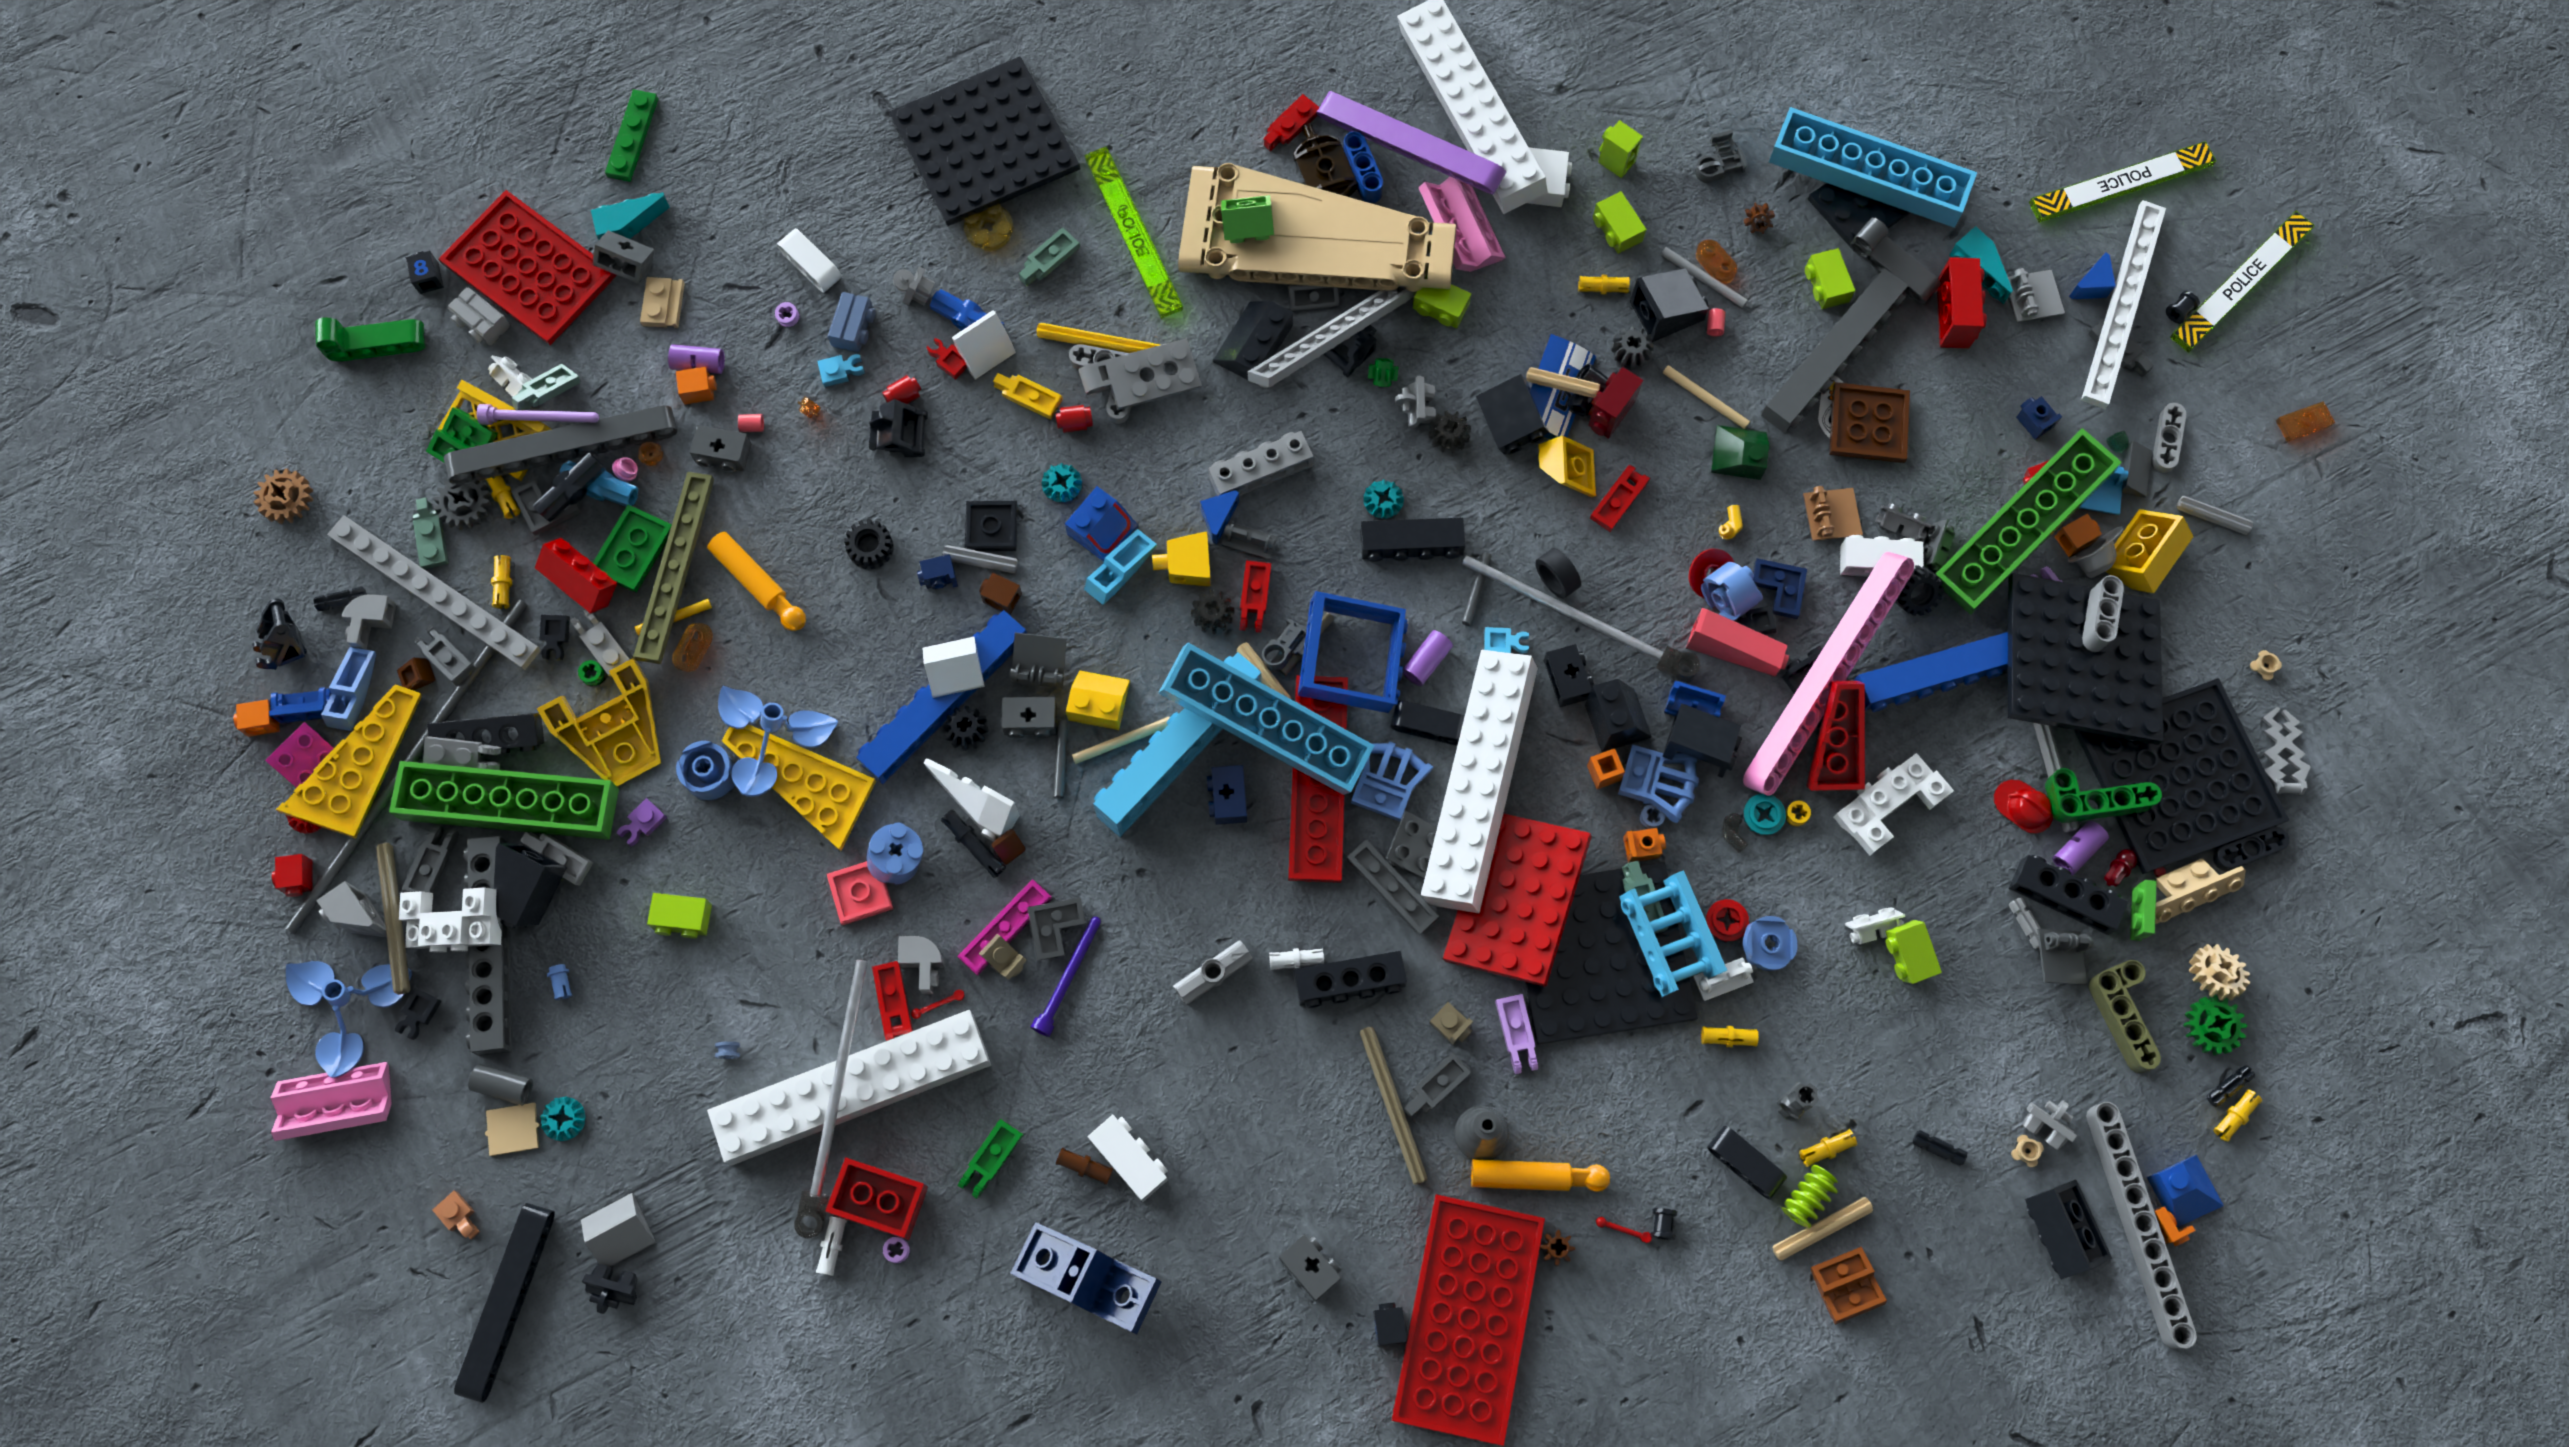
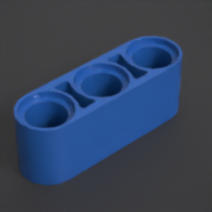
M1356 131L1350 132L1344 138L1343 150L1357 181V189L1363 201L1371 204L1376 203L1382 197L1383 178L1363 134ZM1360 166H1364V167H1367V168H1366V169H1361V168H1359V167H1360ZM1373 186L1375 187V189H1369L1367 187Z

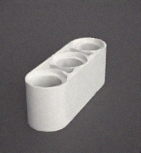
M795 228L776 244L780 252L822 293L826 292L842 278L838 268L798 229Z

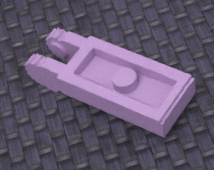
M1523 994L1496 999L1495 1003L1514 1073L1519 1074L1522 1072L1518 1052L1527 1050L1528 1064L1531 1070H1538L1534 1050L1536 1046Z

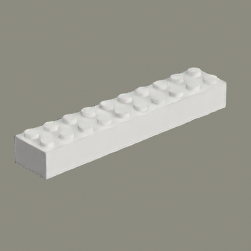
M1428 0L1398 15L1401 34L1466 149L1500 165L1506 170L1507 173L1493 194L1503 214L1548 193L1544 173L1444 0Z
M1481 650L1421 896L1428 905L1480 913L1538 670L1532 656Z
M970 1010L964 1011L849 1055L835 1126L991 1066L972 1012ZM836 1061L708 1109L707 1111L723 1161L732 1166L823 1131Z

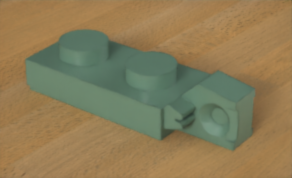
M1061 228L1027 257V261L1024 263L1025 268L1019 272V280L1027 287L1036 278L1038 280L1043 279V277L1050 274L1080 248V243L1068 231Z
M560 364L523 384L518 394L511 397L513 408L515 410H530L532 406L537 407L579 384V376L565 365Z
M426 497L416 499L418 514L413 515V525L420 567L425 570L447 565L449 562L442 520L438 517V513L432 510V504Z
M1638 861L1627 863L1622 867L1625 877L1623 879L1625 892L1635 888L1640 897L1656 891L1652 878L1642 874ZM1659 901L1643 907L1649 922L1664 917ZM1668 927L1655 931L1654 933L1656 934L1664 932L1668 929Z

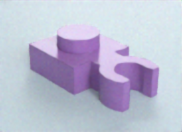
M646 798L627 816L632 823L620 827L617 834L622 838L626 833L631 832L632 836L627 840V843L632 847L637 844L639 835L642 832L649 836L667 817Z

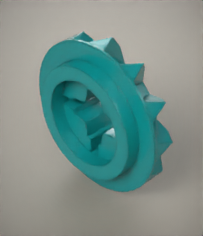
M1063 463L1056 466L1051 465L1050 469L1044 472L1041 482L1042 489L1049 499L1056 502H1067L1074 499L1080 493L1082 478L1079 471L1072 465L1068 466ZM1057 476L1061 477L1062 479L1067 478V489H1065V487H1062L1061 484L1056 486V484L1058 483Z
M1383 479L1378 482L1374 481L1366 488L1363 502L1366 510L1371 515L1387 519L1400 512L1403 507L1404 497L1402 489L1395 482L1391 483ZM1389 492V502L1384 501L1380 504V506H1378L1380 497L1377 495L1383 496L1385 493Z
M1755 795L1748 800L1743 810L1744 822L1750 827V831H1755L1760 836L1774 834L1782 828L1786 820L1784 805L1773 795ZM1770 807L1771 810L1768 814L1770 820L1764 819L1758 822V817L1760 816L1758 810L1763 812Z
M567 1096L554 1098L553 1101L545 1105L543 1114L540 1115L541 1128L553 1140H570L583 1129L586 1119L585 1110L573 1098ZM565 1110V1115L573 1120L564 1121L562 1126H560V1122L553 1119V1117H556V1115L560 1116L562 1111Z

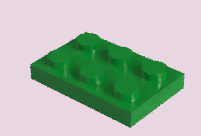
M628 504L593 561V564L607 573L618 585L637 593L664 548L672 524Z

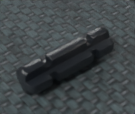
M363 587L353 588L351 592L348 589L327 594V597L324 595L316 596L313 599L314 607L318 611L329 610V607L334 609L347 606L353 599L367 595Z
M2247 1065L2241 1067L2234 1075L2232 1074L2217 1086V1089L2207 1094V1100L2214 1107L2220 1106L2227 1098H2230L2245 1086L2247 1082L2255 1078L2254 1071Z
M1921 1130L1917 1131L1914 1135V1145L1920 1148L1926 1147L1927 1151L1946 1160L1951 1159L1952 1163L1959 1166L1965 1163L1968 1155L1966 1151L1960 1148L1954 1149V1145L1934 1136L1929 1137L1928 1133Z

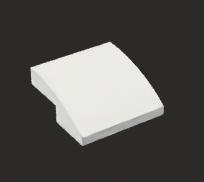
M994 310L952 337L958 353L964 359L969 373L975 380L1016 353L1004 326Z

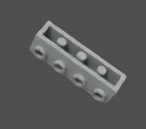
M1302 431L1297 433L1289 432L1272 443L1270 441L1264 442L1257 449L1249 452L1242 451L1232 459L1227 461L1219 460L1213 463L1208 468L1209 480L1217 496L1234 490L1239 492V496L1313 467V454Z

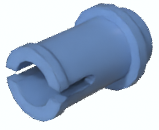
M565 964L549 967L547 977L551 978L554 1000H560L561 997L562 999L572 997L567 976L569 969H566Z

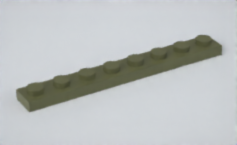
M687 472L633 655L636 661L662 663L713 487L714 478L712 475Z

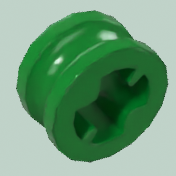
M588 660L579 666L578 676L586 685L597 686L604 680L605 672L599 663ZM592 668H594L597 674L594 677L591 675V678H589L586 672L589 669L592 671Z

